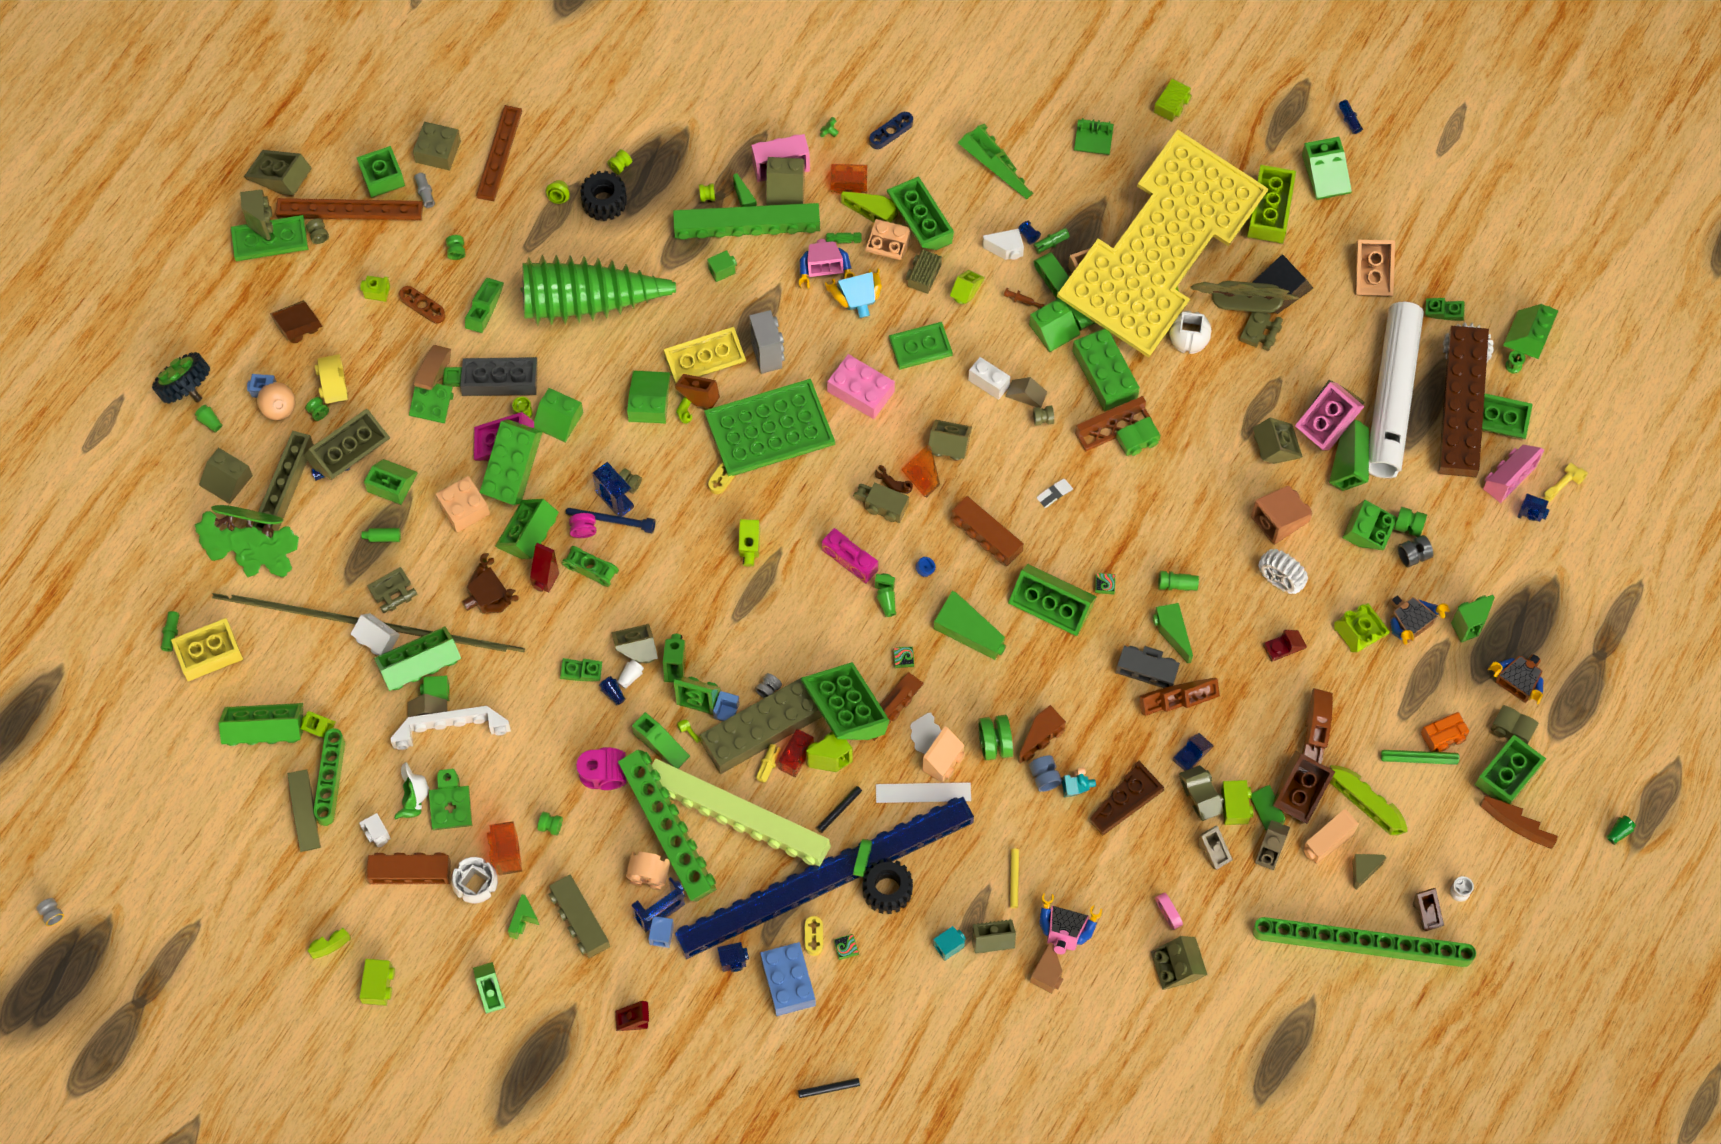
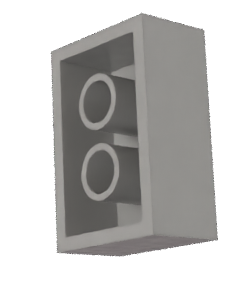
M771 310L749 315L751 344L760 373L782 369V361H785L783 354L784 340L782 333L777 328L779 327L777 317H773Z

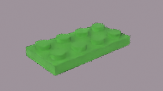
M304 216L270 220L273 223L274 231L271 233V240H266L250 229L247 224L231 227L235 261L309 250Z

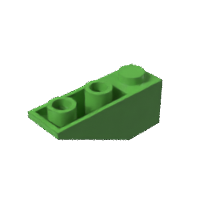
M646 712L632 725L633 734L669 765L679 769L690 757L675 739Z

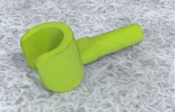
M688 720L678 722L677 726L681 733L687 730L697 743L701 741L693 732Z

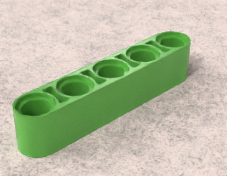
M1050 252L1034 260V266L1055 298L1058 299L1057 294L1067 282L1069 276ZM1067 304L1072 311L1079 331L1095 323Z
M336 728L329 729L324 736L314 804V815L318 823L323 826L330 825L335 818L345 750L344 737L341 731ZM336 737L339 738V740H338L337 742H335V743H332V742H331V740H332L333 738H336ZM331 756H337L335 760L328 761ZM329 774L334 775L330 780L325 779ZM331 793L330 797L322 798L324 794ZM322 812H329L327 816L320 817Z

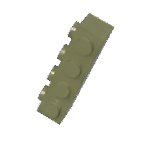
M571 874L549 885L551 893L548 895L553 904L557 903L559 905L558 913L562 920L565 921L567 919L570 925L567 928L573 938L577 937L580 943L577 946L582 955L586 953L590 959L610 947L609 940Z

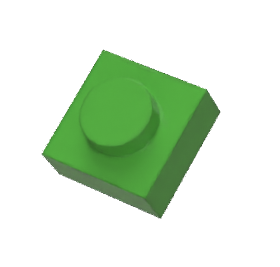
M885 573L876 574V589L891 587L892 591H894L895 577Z

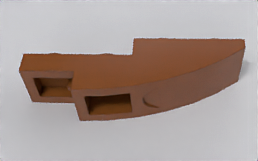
M1313 688L1305 725L1307 731L1302 754L1322 764L1324 750L1328 747L1333 693Z

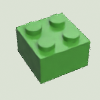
M391 146L356 157L371 198L405 186L402 172Z

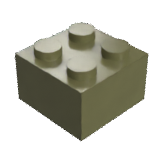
M424 122L413 150L415 162L450 171L461 143L459 130Z

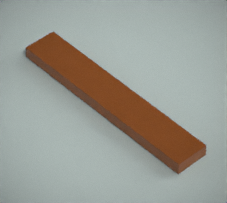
M504 105L476 194L478 199L495 201L522 115V108Z

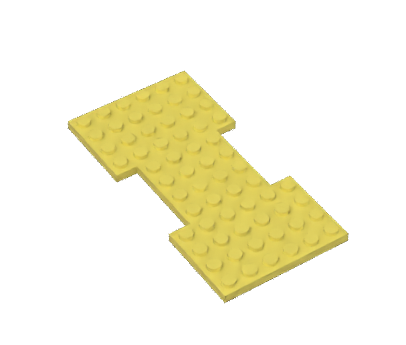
M1178 129L1139 181L1137 187L1151 195V197L1114 248L1097 239L1057 294L1059 299L1148 358L1189 303L1190 299L1177 291L1176 288L1212 237H1215L1229 247L1269 190Z

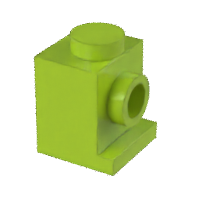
M367 276L366 281L362 280L360 289L363 291L364 298L386 302L390 290L388 277Z
M308 711L302 719L301 729L324 738L325 733L329 729L334 728L336 722Z

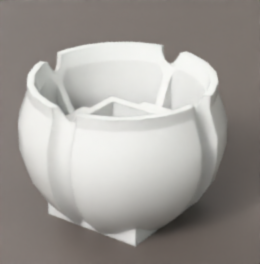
M1184 311L1180 313L1170 328L1169 336L1173 346L1178 351L1185 353L1188 350L1190 354H1194L1204 349L1209 343L1212 329L1208 319L1203 314ZM1183 323L1200 325V332L1182 330Z
M469 857L462 860L458 865L459 868L454 869L451 878L455 894L459 898H463L467 903L476 904L486 901L491 897L490 893L495 892L497 888L498 877L492 864L486 863V860L479 857ZM474 874L486 881L477 894L466 887Z

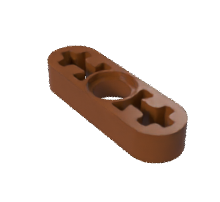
M411 286L401 288L399 296L403 304L433 323L438 324L444 321L446 315L441 305ZM411 293L412 298L409 296L405 298V294L409 295ZM421 301L427 302V306L425 308H419L417 306L418 303ZM433 312H435V313L440 312V315H435V316H434V315H433Z

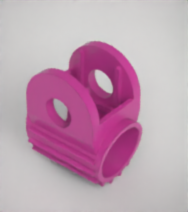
M603 747L582 753L576 764L581 783L587 788L614 790L625 786L626 776L618 761L626 757L625 752L616 748Z

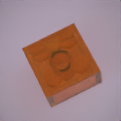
M514 821L490 825V832H487L488 844H490L491 849L489 855L493 867L497 869L498 875L523 872L518 834Z

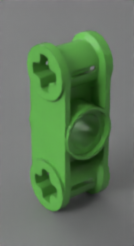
M571 546L567 558L562 560V564L569 570L578 572L605 587L611 585V579L619 572V569L614 564L597 558L576 546ZM588 565H594L592 568H586Z

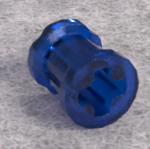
M1029 220L1023 222L1018 228L1020 234L1027 239L1029 245L1035 243L1041 236V233L1031 226Z

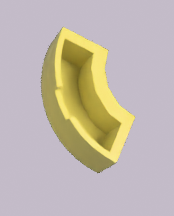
M340 354L318 358L315 370L317 376L320 375L322 387L319 388L321 399H325V404L348 400Z

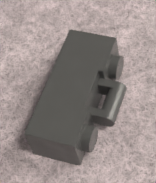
M1124 646L1117 665L1116 674L1166 688L1174 685L1180 663L1176 662L1173 658H1163V651L1144 646L1143 651H1140L1134 646Z

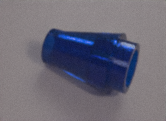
M609 676L599 684L600 691L612 700L616 706L626 700L617 680L613 679L612 676Z

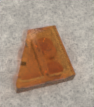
M926 445L901 470L922 495L927 498L940 486L932 449L929 445Z

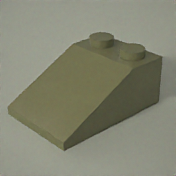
M262 150L244 177L280 194L294 195L312 168L300 153Z

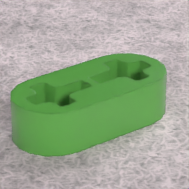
M862 839L853 875L864 876L872 841Z

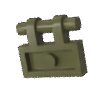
M1252 312L1240 337V341L1256 348L1259 342L1264 343L1263 349L1269 351L1276 341L1277 333L1282 328L1283 319L1276 317L1275 321L1271 322L1269 321L1271 314ZM1265 329L1270 330L1268 335L1263 334Z
M401 567L367 585L377 603L385 600L386 604L380 607L383 613L397 609L396 606L405 601L407 603L412 600V597L418 595L414 588L409 591L405 589L411 585V582ZM400 591L402 595L392 600L390 596Z

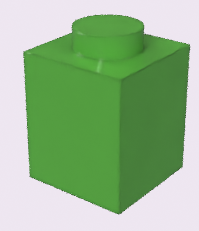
M727 250L707 259L708 269L716 282L736 274L735 266H737V262L733 255H729Z
M424 677V684H420L421 695L428 694L450 701L448 677Z

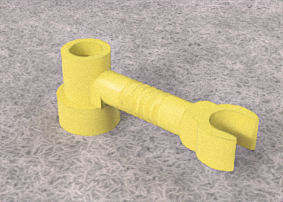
M1570 463L1564 470L1567 474L1553 487L1549 488L1544 493L1545 496L1543 498L1551 502L1570 480L1580 484L1586 478L1588 472Z

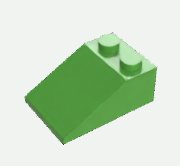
M633 371L627 408L629 422L666 424L670 372Z
M680 677L674 680L677 705L713 715V710L721 691L717 684L713 682L704 683L695 677Z

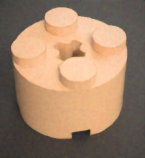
M638 851V855H636L635 852H632L626 877L632 885L642 886V883L649 884L651 889L661 890V887L665 886L670 860L665 859L664 862L660 860L661 856Z

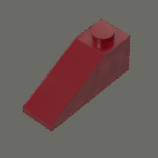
M536 543L530 575L531 584L534 589L540 592L544 590L549 593L559 576L555 551Z

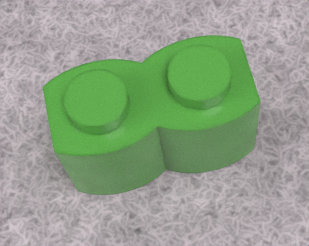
M1150 417L1124 427L1116 433V439L1126 456L1131 454L1135 456L1143 448L1156 446L1161 436Z

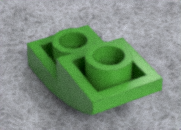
M1426 298L1425 315L1435 319L1464 321L1465 302H1446L1445 298Z
M563 658L560 679L600 681L602 661L590 659L577 661Z

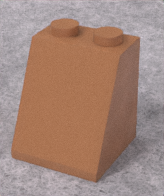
M1288 485L1255 500L1251 518L1275 545L1310 522L1313 513L1309 505L1304 504L1300 499L1298 492L1292 490Z

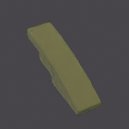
M308 769L287 773L300 852L321 848L317 820L314 815V800Z

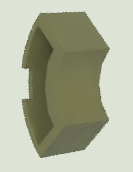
M1199 765L1179 773L1184 791L1187 796H1191L1195 803L1192 807L1202 821L1224 813L1222 807L1224 800L1221 794H1218L1211 783L1212 777L1208 770Z

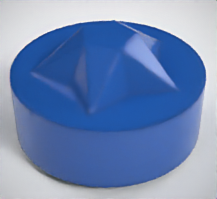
M929 557L920 558L915 565L916 571L923 577L930 576L936 568L934 561Z

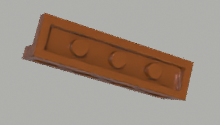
M1141 396L1076 425L1075 434L1085 452L1115 439L1117 433L1115 431L1122 429L1117 427L1119 421L1129 422V425L1131 423L1135 424L1138 421L1134 420L1133 417L1142 412L1145 418L1150 417L1145 408L1146 400L1144 397ZM1108 428L1112 430V433L1108 436L1100 434L1101 429ZM1088 435L1096 437L1095 442L1088 445L1083 438Z

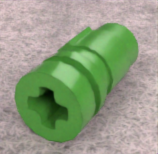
M1167 571L1159 572L1158 589L1166 590V588L1168 590H1198L1199 576L1181 573L1174 574L1172 571H1169V573Z

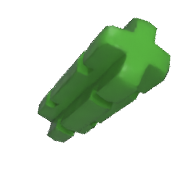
M860 232L854 234L827 233L826 242L851 243V241H854V243H860L862 241V234Z

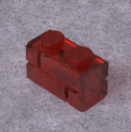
M796 729L778 761V769L796 777L806 760L807 748L814 743V737Z

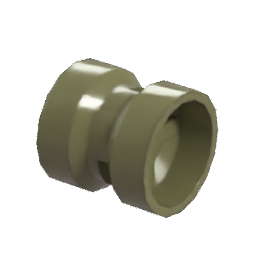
M313 219L306 224L307 231L311 234L312 243L321 244L329 239V234L324 229L325 225L322 219Z
M1052 405L1046 406L1045 409L1033 407L1035 426L1045 422L1047 424H1054Z
M624 468L617 477L616 485L625 487L627 491L635 493L642 482V477L637 474L633 475L631 471Z

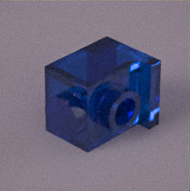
M1526 494L1518 518L1525 516L1531 521L1540 522L1541 519L1546 520L1550 510L1546 508L1549 501Z

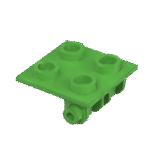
M1084 118L1082 120L1078 119L1074 151L1110 155L1114 124H1111L1110 121L1108 123L1100 122V120L1095 122L1094 119L1093 121L1084 120Z
M436 384L432 390L415 386L409 416L445 424L449 403L454 397V393H452L453 387Z

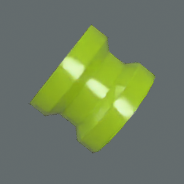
M710 183L708 186L699 184L701 202L706 200L715 201L714 183Z

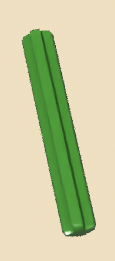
M1404 750L1381 751V760L1389 762L1457 765L1460 761L1458 753Z

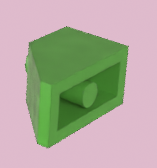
M493 962L474 967L475 980L486 1014L506 1008Z

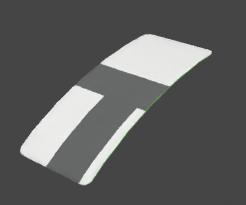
M1062 479L1037 496V499L1047 508L1057 499L1072 491L1073 488L1065 479Z

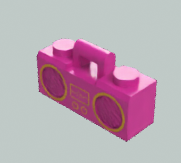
M833 528L823 539L822 551L865 584L877 573L878 560L852 543L849 538L837 529Z

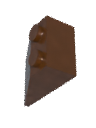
M1295 750L1285 769L1272 806L1308 824L1335 771Z

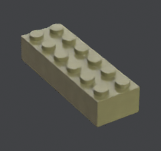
M800 678L700 734L701 744L720 774L767 749L770 744H775L820 719L822 714Z

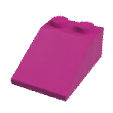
M523 412L475 426L474 460L487 461L490 459L501 421L509 419L534 428V421Z

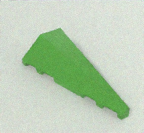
M985 123L977 126L974 131L966 133L958 142L959 145L1024 198L1028 199L1034 194L1024 185L1025 180L1018 178L1015 173L1016 167L1004 150L995 143V137L989 136L986 132L988 127Z

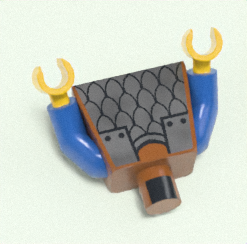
M1531 654L1528 659L1518 656L1516 659L1510 658L1501 662H1493L1487 670L1495 672L1494 677H1497L1495 683L1524 703L1534 699L1537 701L1536 704L1539 705L1543 697L1544 680L1541 677L1543 671L1537 667L1541 662L1538 656Z

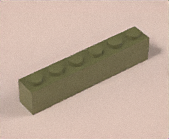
M292 430L258 512L279 516L284 519L308 461L304 455L309 448L314 446L310 435ZM254 521L252 526L262 531L266 524ZM281 523L270 524L274 531H278Z

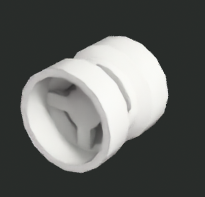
M1458 877L1450 889L1452 898L1460 902L1467 900L1473 891V882L1468 877Z

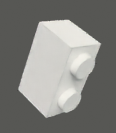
M981 357L969 370L968 381L998 400L1010 386V376Z
M371 613L361 615L351 632V635L356 638L358 643L368 646L371 649L370 651L378 656L391 651L400 635Z

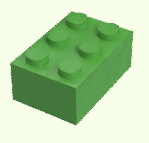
M1513 735L1479 776L1475 786L1491 798L1512 804L1542 767L1546 758Z

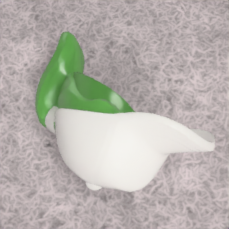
M405 762L401 767V775L405 782L403 784L405 791L402 800L403 809L396 813L395 819L401 817L412 818L420 815L422 811L421 803L427 797L429 790L425 777L413 774L408 763Z

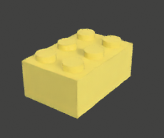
M227 618L171 639L182 671L188 681L243 660Z

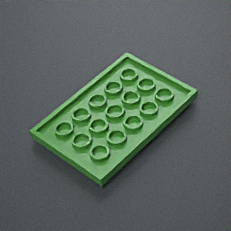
M811 379L704 411L728 477L835 445V439Z

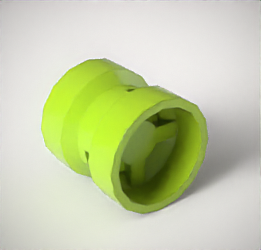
M622 149L616 153L615 157H611L607 161L610 169L618 175L623 172L625 166L628 167L632 163L629 154Z
M523 396L516 398L512 403L514 414L523 411L526 416L531 418L533 412L530 400Z

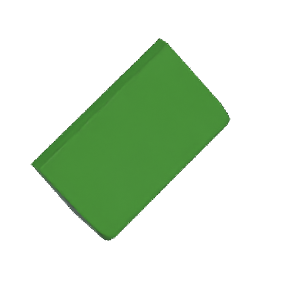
M1270 785L1252 793L1251 796L1265 831L1268 830L1271 820L1281 824L1285 822L1282 810L1272 806L1275 795Z

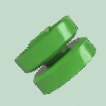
M1007 714L995 717V728L990 717L979 718V741L984 760L996 759L997 747L1002 758L1013 757L1012 735Z

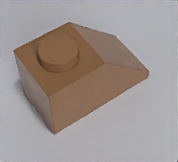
M1050 942L1031 976L1030 983L1052 994L1054 989L1058 990L1060 988L1063 978H1061L1062 968L1057 953L1054 951V944Z

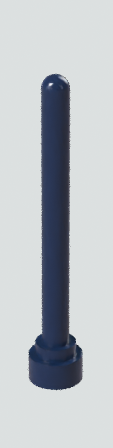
M567 508L565 511L570 516L579 513L593 514L595 520L638 527L644 530L645 533L651 534L654 533L656 520L653 518L637 520L574 508Z

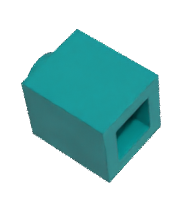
M952 926L933 939V946L944 961H946L964 948L965 936L959 929L956 930Z

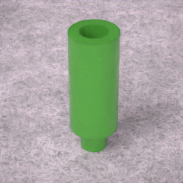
M369 528L368 531H362V539H368L369 542H400L401 530L400 528Z

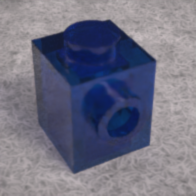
M741 942L717 947L722 972H738L746 967V960H749L747 948H743Z

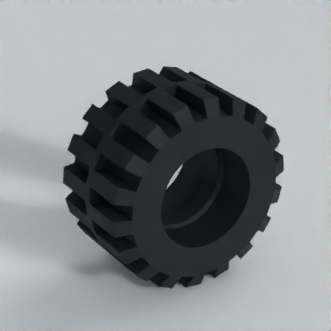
M597 171V174H590V178L586 177L584 183L581 184L582 206L586 214L589 213L591 218L595 217V220L603 219V221H607L608 218L612 220L615 219L614 216H620L621 211L624 212L627 205V195L624 181L621 180L620 176L616 177V174L613 172L609 174L608 171H604V173ZM603 192L612 194L607 199L596 198L598 194Z
M881 859L879 864L874 862L872 868L868 867L866 874L863 876V897L866 898L868 905L871 904V909L874 911L879 909V913L882 914L884 911H887V914H892V910H895L896 913L899 912L900 907L904 909L907 906V902L911 900L913 879H911L910 871L907 872V867L905 865L900 866V861L897 860L895 863L892 862V859H888V862H884V859ZM889 878L895 880L900 888L895 893L887 895L879 892L876 884L882 879Z

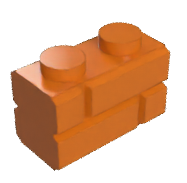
M1459 712L1424 726L1421 731V735L1431 752L1437 750L1438 752H1443L1453 743L1459 745L1466 741V737L1469 734V729L1465 722H1463Z

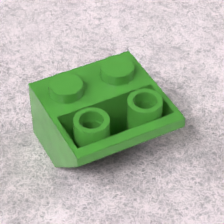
M383 459L372 466L364 484L367 492L402 505L418 472Z
M1364 500L1355 507L1342 538L1358 547L1384 550L1397 517Z
M1483 595L1472 603L1464 602L1458 606L1451 624L1461 643L1479 636L1495 598L1493 595L1487 597Z

